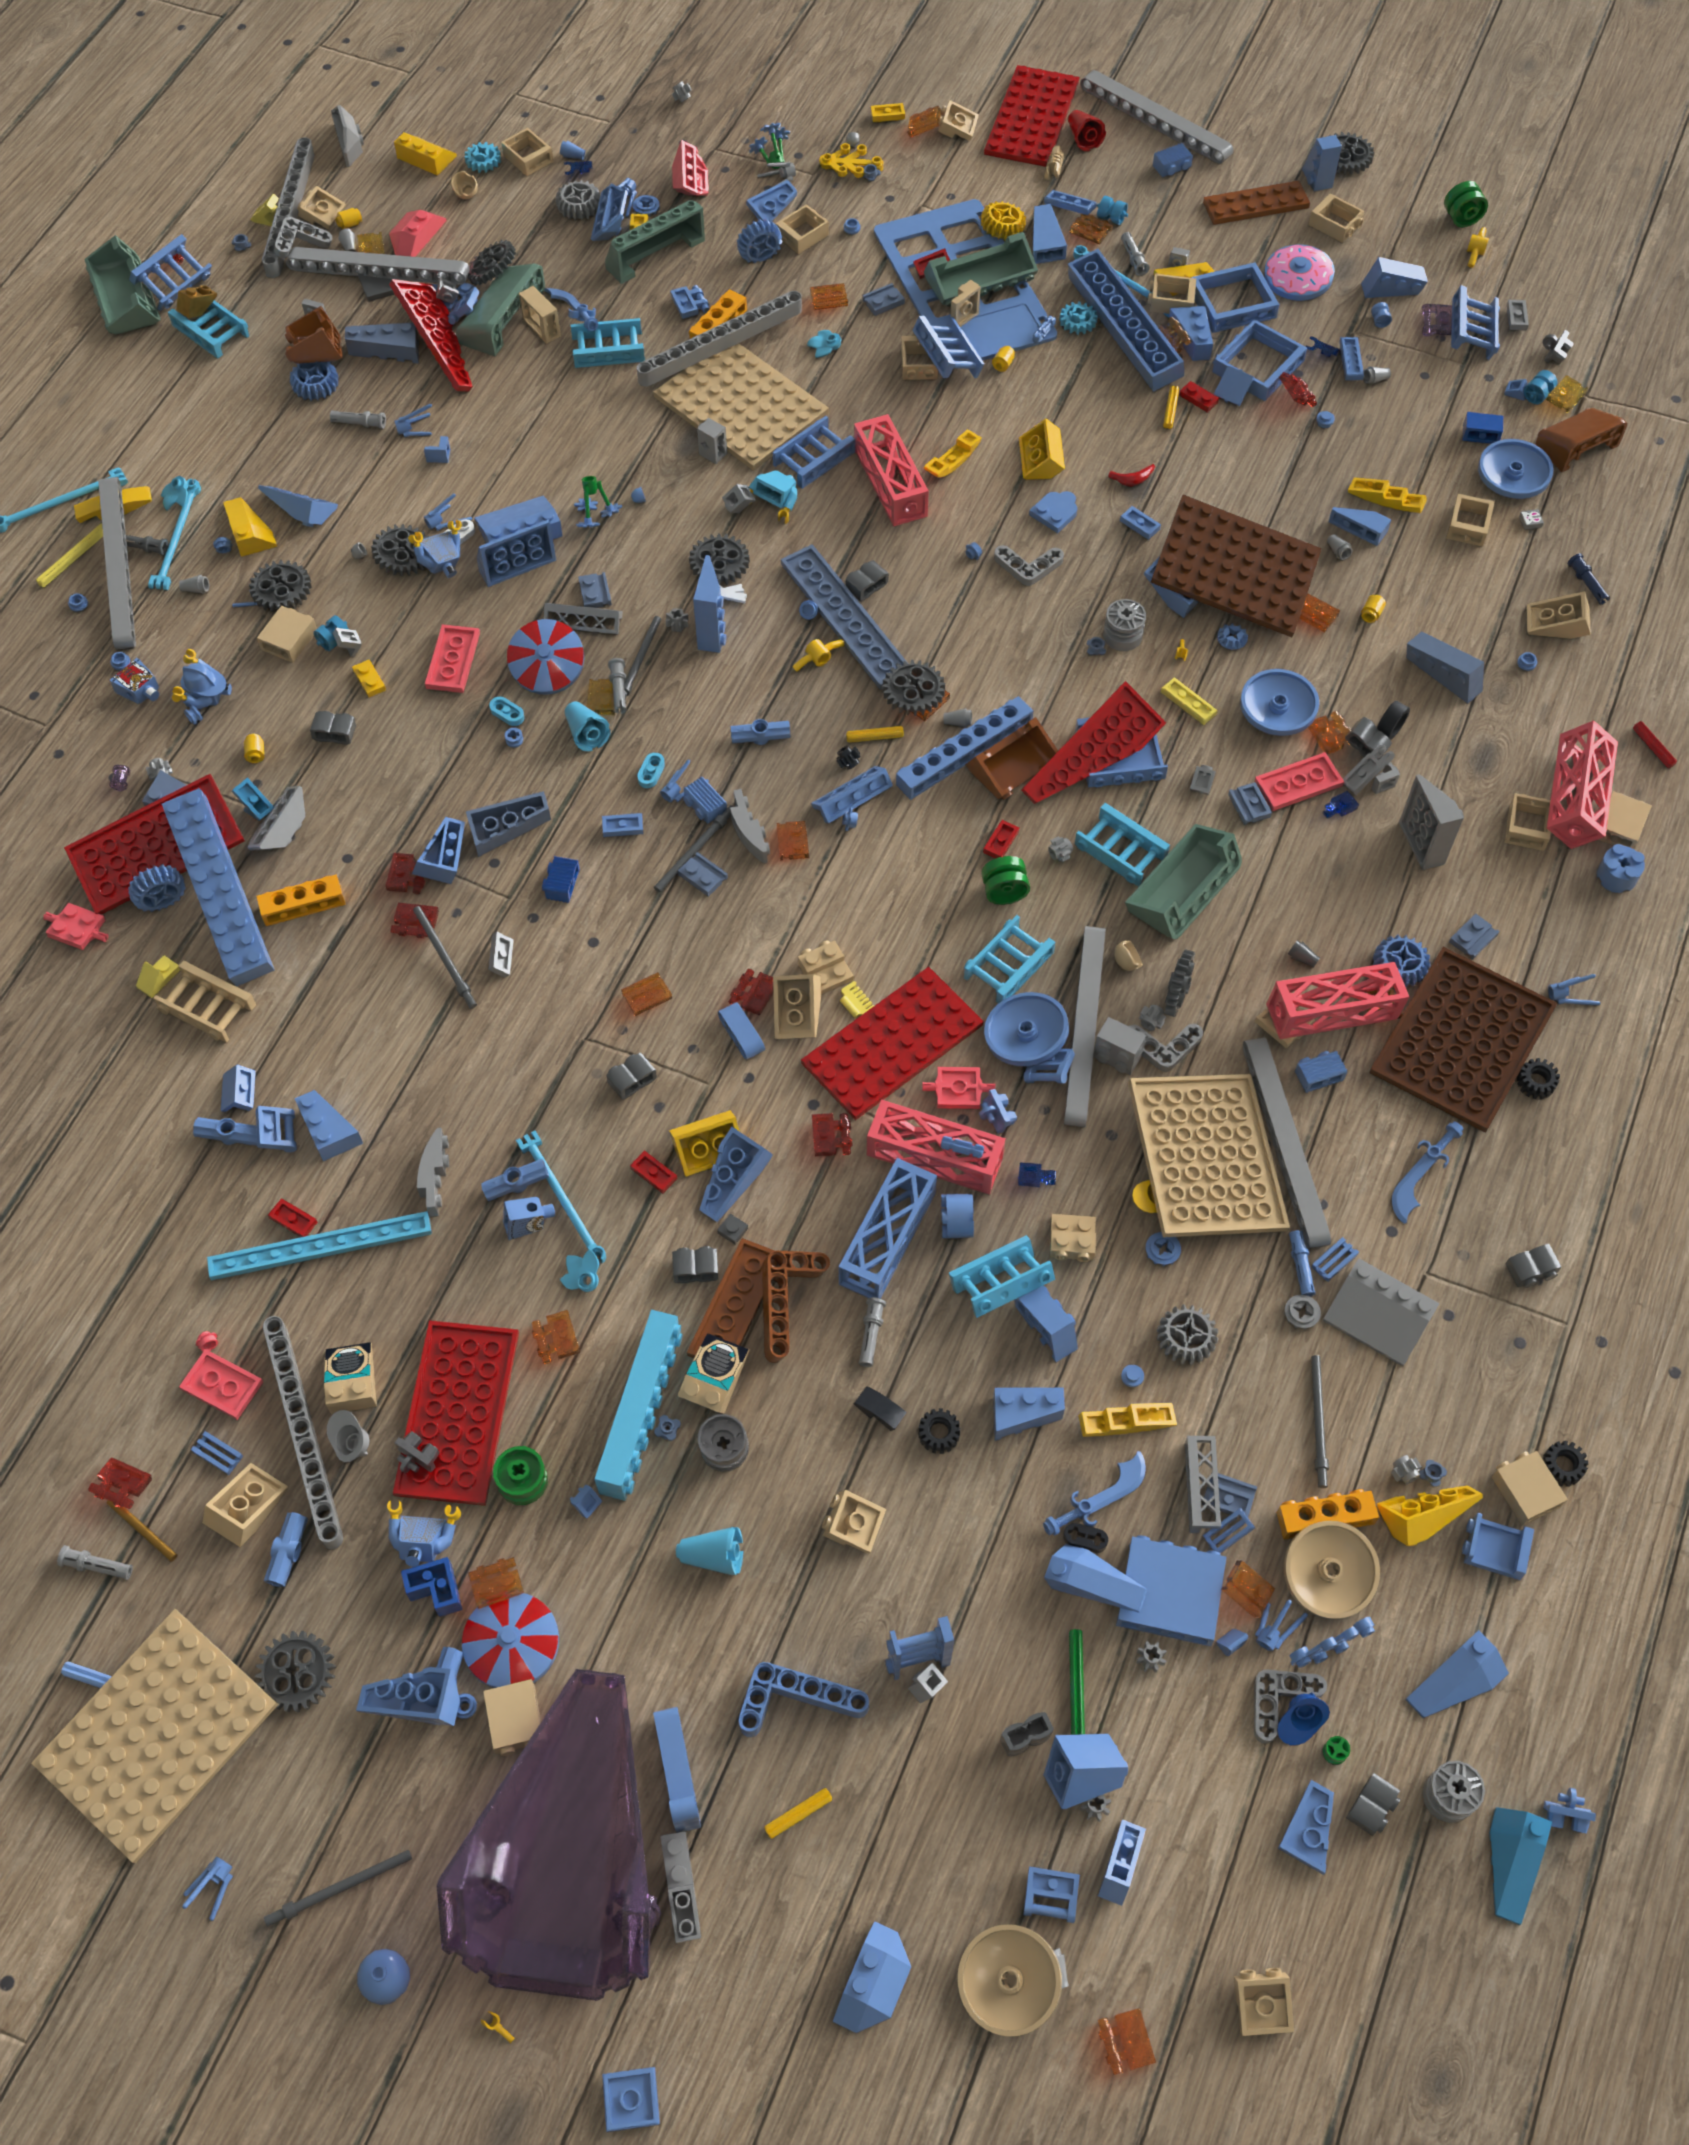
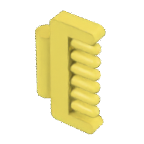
M853 981L841 989L843 997L840 999V1002L856 1019L875 1005H872L869 998H865L866 995L862 994L863 991L859 990L860 988L856 987V982Z

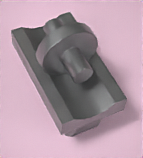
M1565 330L1560 338H1557L1554 334L1544 337L1542 341L1543 346L1549 350L1544 361L1549 363L1553 359L1560 364L1566 358V353L1574 344L1567 339L1568 331Z
M412 1431L404 1439L398 1437L394 1442L398 1446V1450L407 1456L405 1457L400 1454L397 1458L402 1463L400 1470L404 1473H407L410 1469L417 1472L420 1466L415 1464V1462L429 1472H432L435 1468L433 1462L439 1454L438 1449L428 1443L422 1452L417 1450L416 1448L422 1442V1439Z

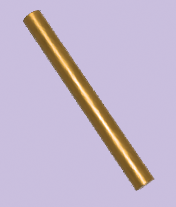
M110 1497L107 1500L106 1504L170 1562L177 1558L178 1554L114 1497Z

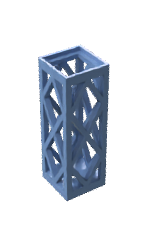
M899 1158L895 1160L839 1265V1285L867 1298L881 1299L935 1196L937 1175ZM897 1187L907 1190L890 1200ZM910 1197L911 1205L890 1216L889 1208ZM911 1212L906 1223L892 1231L891 1223ZM883 1214V1221L878 1223ZM884 1228L885 1236L866 1246L870 1236ZM896 1236H898V1238H897V1240H896V1242H895V1244H894V1246H893V1238L896 1237ZM886 1243L887 1252L865 1264L864 1255ZM886 1260L882 1269L878 1273L874 1274L868 1271L872 1267ZM850 1274L859 1276L860 1282L849 1278ZM874 1283L875 1289L869 1287L868 1285Z

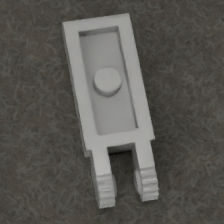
M1384 744L1377 746L1343 778V785L1357 795L1384 766L1394 759V753L1389 751L1382 756L1387 748Z

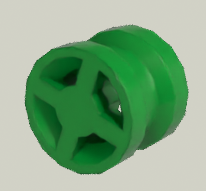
M1340 1736L1331 1737L1322 1749L1324 1759L1332 1765L1342 1764L1351 1751L1348 1741Z

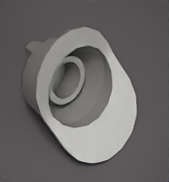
M347 1410L335 1412L328 1421L327 1436L339 1460L351 1462L360 1456L368 1455L369 1435L360 1427L355 1416Z

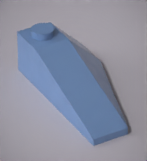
M258 486L260 491L294 519L303 521L302 525L305 526L322 525L338 506L336 503L310 498L309 496L292 493L291 491L271 486Z
M731 1127L719 1145L717 1151L719 1154L716 1163L712 1167L711 1180L706 1187L699 1209L716 1222L721 1219L761 1174L773 1156L768 1150Z
M1065 1544L1052 1555L1044 1576L1051 1589L1138 1613L1141 1611L1147 1593L1146 1588L1091 1551Z
M1478 1630L1405 1700L1422 1718H1425L1462 1701H1467L1479 1694L1491 1691L1509 1672L1497 1648Z
M428 1667L418 1673L403 1674V1677L385 1679L364 1685L361 1689L356 1711L431 1724L454 1726L460 1703L454 1670Z

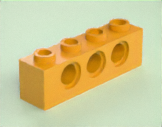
M729 289L690 328V339L744 314L747 311L746 297Z
M337 874L256 896L265 926L346 905Z
M1363 1489L1351 1491L1347 1495L1333 1493L1323 1499L1310 1497L1305 1499L1304 1502L1296 1503L1294 1500L1286 1501L1280 1505L1276 1512L1283 1540L1292 1539L1305 1527L1322 1521H1339L1358 1528L1375 1525L1379 1519L1372 1491L1364 1492ZM1344 1506H1351L1355 1513L1347 1512ZM1322 1509L1329 1510L1332 1516H1325L1322 1513ZM1299 1513L1308 1515L1309 1520H1302L1299 1517Z

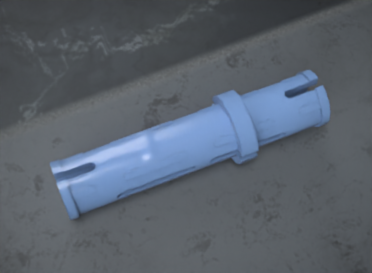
M1295 1230L1289 1233L1292 1246L1291 1257L1294 1258L1301 1295L1311 1297L1316 1293L1308 1261L1309 1250L1305 1246L1303 1231Z

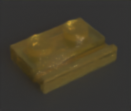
M382 232L375 235L374 233L357 235L359 252L385 254Z
M1566 375L1551 391L1546 400L1560 409H1566V413H1569L1586 394L1588 387H1582L1581 383Z
M589 679L587 708L600 715H615L613 685L609 679H598V681Z

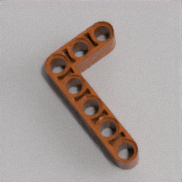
M776 1250L772 1251L763 1261L764 1354L769 1362H780L787 1356L790 1349L788 1277H820L830 1266V1259L826 1254L821 1252ZM770 1260L777 1261L779 1267H774ZM792 1260L797 1261L800 1264V1268H796L792 1264ZM814 1261L819 1262L822 1269L816 1268ZM771 1281L777 1282L779 1289L774 1288L771 1285ZM771 1303L778 1304L780 1311L773 1309ZM772 1324L779 1326L781 1332H775L772 1329ZM773 1346L781 1350V1355L774 1353Z

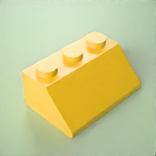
M405 132L394 141L397 159L437 176L457 157V154Z
M1045 418L1019 437L1022 472L1025 480L1052 479L1065 469L1060 428Z
M731 1110L669 1130L685 1177L712 1168L719 1154L717 1152L719 1145L731 1127L739 1131L736 1117Z

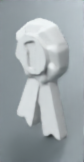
M742 584L725 588L720 586L721 596H724V599L746 603L747 594H744Z

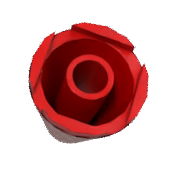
M1074 110L1070 113L1068 123L1076 145L1083 151H1091L1090 149L1098 148L1106 136L1105 124L1102 120L1080 110Z

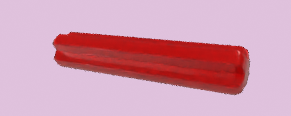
M1642 721L1634 725L1633 730L1667 768L1673 767L1677 760Z

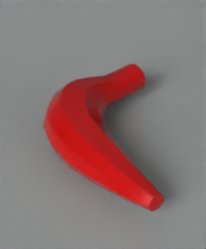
M1152 464L1138 472L1127 474L1110 471L1108 478L1116 480L1127 487L1137 486L1147 480L1155 469V465Z

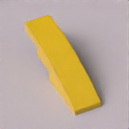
M1354 477L1348 488V493L1359 498L1401 511L1421 513L1427 501L1426 495L1408 494V488L1390 486L1388 480Z
M148 486L122 490L124 515L152 502ZM100 496L74 505L75 517L79 523L94 516L102 520Z
M1172 1403L1130 1404L1128 1407L1106 1408L1104 1411L1081 1412L1078 1415L1083 1437L1129 1434L1177 1425Z

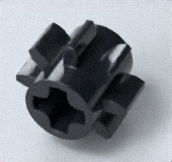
M846 745L837 752L838 757L836 761L841 768L846 766L849 770L860 762L858 758L861 756L856 746L851 749L849 745Z

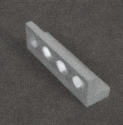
M545 603L544 619H549V611L556 612L561 618L559 622L563 621L574 630L619 634V621L622 619L623 611ZM570 614H575L579 621L575 625H570L565 618ZM588 616H593L598 623L593 627H588L584 620ZM607 618H615L614 630L607 629L602 622Z
M1187 1436L1184 1445L1189 1532L1199 1533L1201 1528L1220 1529L1221 1516L1215 1436ZM1197 1443H1210V1452L1204 1456L1198 1451ZM1204 1462L1212 1469V1474L1207 1479L1199 1473V1467ZM1205 1485L1213 1491V1497L1209 1501L1200 1495V1490ZM1208 1508L1215 1514V1522H1203L1201 1513Z

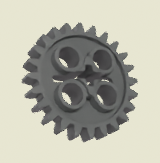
M1343 132L1340 135L1334 133L1342 145L1337 173L1339 174L1343 171L1344 175L1347 172L1353 175V171L1359 174L1360 170L1365 171V168H1369L1374 157V147H1371L1372 143H1367L1368 139L1362 140V135L1356 137V133L1350 135L1349 132H1347V135H1344Z
M501 240L499 243L496 241L494 245L490 244L488 248L485 247L482 252H479L478 256L474 257V261L470 262V271L467 278L475 286L477 284L480 286L482 283L486 284L488 280L491 282L494 277L497 278L500 273H503L504 269L508 268V264L512 263L511 260L515 258L516 249L507 240Z
M394 524V529L387 526V532L381 530V535L376 534V539H373V545H371L375 564H379L380 569L386 568V573L393 571L394 576L397 572H400L401 576L405 572L410 576L411 571L418 574V568L424 570V566L417 562L413 549L414 544L408 540L409 535L419 532V528L417 527L412 530V525L405 528L404 524L401 525V528H398ZM424 531L421 532L423 539L429 538V536H425Z
M718 533L717 537L711 534L710 539L703 537L704 542L698 540V546L693 545V550L690 551V569L693 570V575L698 576V580L706 555L710 556L720 586L723 581L728 585V580L735 582V577L741 579V573L746 574V568H749L750 558L748 549H746L745 544H741L740 539L735 541V536L729 539L728 534H725L724 537H721L720 533Z
M282 560L279 561V564L272 561L271 566L266 563L265 569L259 567L260 573L254 572L255 578H250L249 591L254 603L257 602L258 607L263 606L264 610L270 608L271 612L279 609L281 606L286 608L291 606L296 609L295 604L302 605L301 599L307 600L306 594H310L309 589L312 588L307 570H304L302 565L298 566L297 562L291 565L290 560L283 564Z
M911 660L910 664L903 661V666L897 663L896 669L891 667L890 673L886 672V677L883 679L882 692H884V699H887V704H892L893 710L898 707L899 713L905 710L906 715L913 712L914 716H916L917 711L924 715L926 709L932 712V706L937 708L938 702L942 703V697L945 696L944 677H940L941 672H935V666L929 668L928 662L925 665H921V660L917 664L914 663V660Z
M1185 949L1177 961L1175 971L1171 973L1168 985L1169 990L1165 1000L1166 1015L1175 1017L1178 1009L1182 1007L1185 995L1189 992L1192 981L1191 975L1195 965L1193 963L1194 951Z
M291 1631L290 1638L283 1633L281 1635V1642L273 1639L274 1647L265 1646L268 1654L259 1656L264 1662L263 1664L256 1665L257 1668L262 1670L261 1673L255 1675V1678L262 1680L257 1685L265 1689L264 1691L279 1704L276 1707L278 1710L284 1706V1711L290 1712L293 1706L295 1712H300L301 1705L309 1710V1702L319 1704L317 1696L326 1697L323 1691L324 1687H332L327 1681L328 1679L335 1678L334 1675L329 1673V1670L336 1668V1665L329 1663L334 1658V1655L326 1654L330 1647L327 1645L322 1646L324 1640L321 1638L315 1641L316 1635L312 1633L307 1637V1633L301 1631L298 1637L295 1631ZM311 1652L310 1661L303 1663L304 1654ZM287 1655L286 1664L280 1667V1658ZM296 1667H298L299 1671L295 1672V1676L292 1675V1672L296 1671ZM312 1676V1684L304 1688V1680ZM287 1679L288 1687L281 1692L280 1684Z

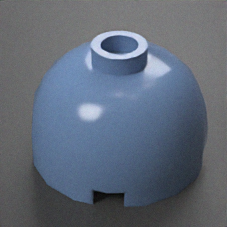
M389 1949L375 1950L368 1954L360 1963L357 1972V1985L361 1994L370 2002L379 2005L391 2004L407 1990L410 1981V1968L405 1959L398 1952Z

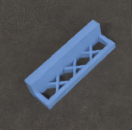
M874 766L815 800L811 805L814 809L820 810L825 823H830L844 815V813L849 812L850 807L853 809L892 787L893 784L886 768Z

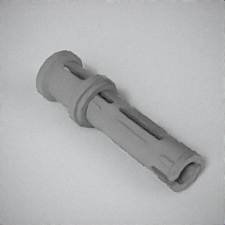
M1125 232L1122 234L1121 240L1130 255V263L1134 266L1135 274L1143 276L1149 271V264L1145 262L1144 254L1139 252L1131 233Z
M331 410L330 412L331 422L360 424L366 428L375 426L384 429L386 426V415L382 412L380 414H373L370 411L354 413Z
M613 658L609 660L608 667L611 672L609 681L613 685L614 712L619 714L620 708V714H623L627 711L624 682L626 681V674L624 673L625 661L621 658Z
M873 1297L867 1298V1313L863 1317L865 1331L858 1364L864 1367L873 1366L878 1330L883 1324L882 1312L883 1308L886 1307V1301Z
M66 1545L61 1548L57 1559V1565L60 1567L66 1565L74 1567L80 1572L88 1569L126 1580L130 1578L133 1571V1565L131 1564L128 1565L92 1556L89 1551L83 1550L80 1552L72 1550L70 1546Z

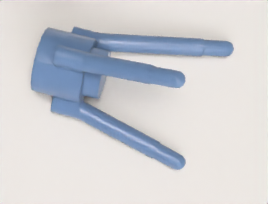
M626 178L624 182L618 185V187L628 192L627 196L631 195L626 217L629 216L634 197L637 194L635 190L636 183L630 178Z
M428 404L395 420L398 434H403L404 437L432 435L431 432H409L412 429L410 423L429 417L430 413L414 418L411 417L431 408L432 404Z
M454 493L423 517L430 530L436 528L439 531L442 528L448 527V522L441 524L443 519L440 514L451 506L447 503L456 496ZM467 517V518H463V519H459V520H460V521H461V520H470V521H471V520H472V517Z
M687 760L681 769L676 771L668 784L660 791L661 796L670 803L673 800L679 802L684 797V792L680 794L681 788L676 781L690 764V760Z
M1591 974L1581 978L1575 977L1560 983L1548 985L1549 998L1553 1001L1557 1000L1558 1005L1564 1003L1600 1005L1599 1001L1565 999L1566 996H1569L1568 986L1595 978L1596 975Z
M1287 1600L1273 1626L1267 1625L1265 1628L1271 1606L1270 1603H1266L1259 1628L1255 1633V1636L1258 1637L1256 1642L1268 1651H1273L1274 1648L1279 1649L1282 1642L1307 1618L1308 1614L1304 1613L1279 1637L1280 1632L1277 1628L1292 1601Z
M215 1857L212 1863H209L202 1874L184 1892V1896H188L191 1892L192 1894L183 1904V1909H186L193 1902L209 1880L216 1884L223 1881L209 1918L213 1921L227 1885L233 1877L229 1874L233 1867L219 1857Z

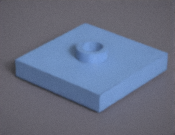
M655 2067L602 2074L606 2132L660 2125Z

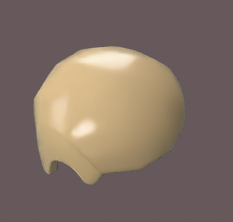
M465 171L456 173L451 179L450 184L457 197L466 200L472 198L477 193L478 184L473 175L471 176Z
M1130 940L1122 941L1116 946L1115 960L1122 969L1133 971L1143 966L1141 958Z

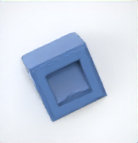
M1527 380L1509 381L1504 394L1519 400H1525L1524 388L1528 384Z
M1232 1629L1218 1639L1216 1644L1226 1656H1229L1246 1643L1248 1635L1237 1629Z

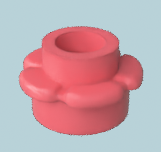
M208 1331L201 1333L197 1338L196 1346L202 1352L205 1349L208 1351L213 1350L218 1345L216 1333Z

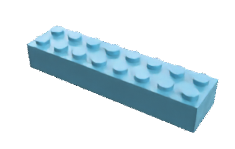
M651 1309L595 1476V1483L600 1495L626 1501L627 1495H631L635 1484L633 1477L635 1472H639L642 1459L639 1458L641 1452L646 1451L649 1438H647V1434L654 1427L656 1420L654 1413L656 1409L660 1408L663 1396L660 1395L662 1388H666L668 1385L669 1375L667 1373L669 1367H673L675 1363L676 1346L680 1347L682 1342L681 1325H679L678 1317L675 1315Z

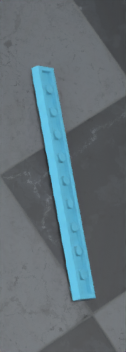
M426 1211L207 1257L209 1277L211 1280L431 1235L429 1214Z

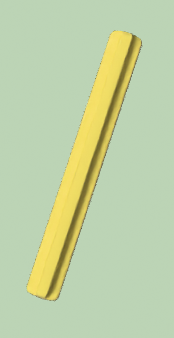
M102 523L36 579L37 584L42 588L46 587L103 537Z

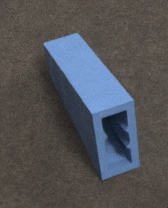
M1051 204L1034 206L1032 255L1035 263L1066 259L1067 244Z

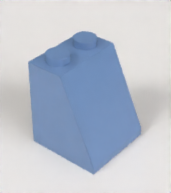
M1109 1734L1055 1735L1043 1775L1061 1809H1067L1121 1788L1125 1776L1128 1774V1765Z

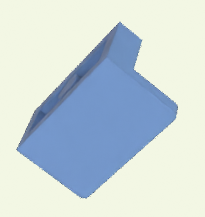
M235 1065L223 1074L221 1111L226 1112L233 1106L246 1111L253 1109L255 1070Z

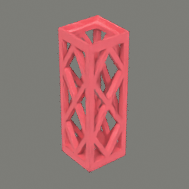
M889 415L855 423V453L893 527L928 517L929 490ZM871 429L867 440L863 431ZM875 430L884 435L883 441L872 443ZM887 447L890 454L880 448ZM875 453L888 460L885 473ZM896 467L907 487L893 480ZM892 486L900 490L902 493L895 494Z
M1594 720L1560 734L1547 829L1570 849L1606 836L1618 741ZM1588 733L1587 743H1586V741L1583 739L1582 735H1585V734ZM1577 741L1583 746V751L1575 745ZM1571 756L1574 765L1572 769L1565 762ZM1599 759L1605 766L1600 773L1597 764ZM1592 771L1594 778L1589 782V776ZM1576 787V795L1573 798L1572 790ZM1565 797L1568 804L1566 811L1560 804V801ZM1593 800L1600 808L1596 813H1593L1591 804Z
M1390 962L1276 981L1266 1005L1279 1039H1286L1396 1020L1407 1003L1409 994L1396 963ZM1362 976L1369 978L1363 982H1360L1352 986ZM1310 985H1314V986H1317V987H1318V988H1315V989H1313V990H1311V991H1309V992H1306V993L1300 995V994H1301L1302 992H1304ZM1394 986L1396 995L1388 996L1387 991ZM1377 990L1378 992L1375 996L1368 993H1364ZM1340 996H1343L1335 1005H1331ZM1350 997L1361 1000L1345 1003ZM1330 998L1324 1004L1315 1002V1000ZM1299 1006L1308 1008V1010L1296 1011ZM1372 1008L1364 1016L1357 1015L1362 1011ZM1322 1016L1313 1025L1306 1023L1310 1020Z
M881 1099L867 1135V1156L892 1164L899 1158L937 1175L939 1179L990 1195L1003 1160L1006 1138ZM914 1119L921 1127H915L906 1120ZM912 1136L915 1138V1139L907 1140V1141H904V1140L902 1139V1138H907V1137H912ZM943 1136L952 1137V1140H962L959 1137L968 1136L975 1144L983 1145L984 1152L981 1158L973 1157V1154L958 1158L956 1155L961 1153L953 1152V1149H942L943 1151L935 1152L928 1143L936 1142L941 1148ZM897 1150H902L912 1157L903 1158ZM989 1159L987 1165L982 1162V1160ZM950 1167L958 1168L966 1174L957 1175Z

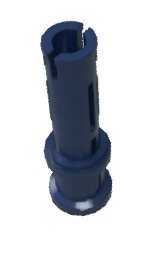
M1581 553L1574 555L1568 560V566L1574 569L1578 579L1584 581L1600 605L1605 604L1604 599L1609 601L1610 596L1592 574V567L1586 564Z

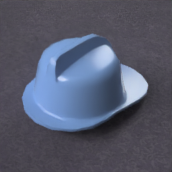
M193 663L182 668L181 687L185 691L212 697L222 693L226 687L224 676L208 669L203 664Z

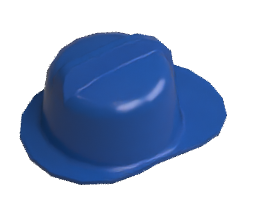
M1312 1692L1293 1697L1289 1703L1288 1711L1278 1723L1277 1732L1279 1738L1289 1745H1300L1308 1741L1329 1719L1330 1711L1328 1705L1323 1700L1316 1698Z

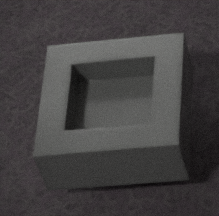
M729 1214L717 1229V1232L736 1245L748 1230V1225L734 1215Z

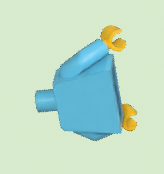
M779 471L757 475L749 486L751 493L779 508L784 507L783 510L778 512V521H780L781 517H785V524L789 522V511H792L797 500L796 480L792 475L786 476Z

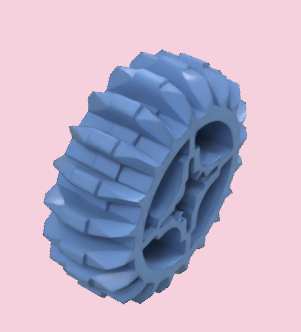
M759 218L757 222L753 221L751 225L747 224V228L742 229V233L738 234L737 249L741 257L747 262L752 261L756 263L768 258L772 259V255L777 254V250L781 249L782 234L778 226L771 220L764 219L762 221Z
M330 362L297 364V367H293V371L290 372L292 390L298 397H303L304 400L308 398L310 401L313 399L319 400L322 397L325 399L326 395L331 396V392L336 391L338 386V373Z
M163 864L160 867L154 865L151 869L147 868L146 871L139 872V876H134V880L129 882L130 886L128 887L130 899L138 909L143 911L149 910L150 912L156 909L160 911L162 908L174 905V902L179 901L180 896L184 895V890L186 889L184 878L180 872L170 865L165 867Z
M1397 934L1395 938L1389 936L1387 940L1383 939L1380 945L1376 947L1373 965L1395 962L1405 987L1408 984L1414 986L1416 982L1420 983L1428 973L1430 955L1426 954L1427 948H1421L1422 942H1415V937L1410 940L1407 938V934L1403 938Z

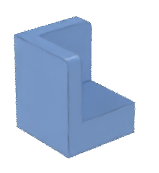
M447 436L440 437L439 447L429 446L424 448L427 462L448 463L451 449Z

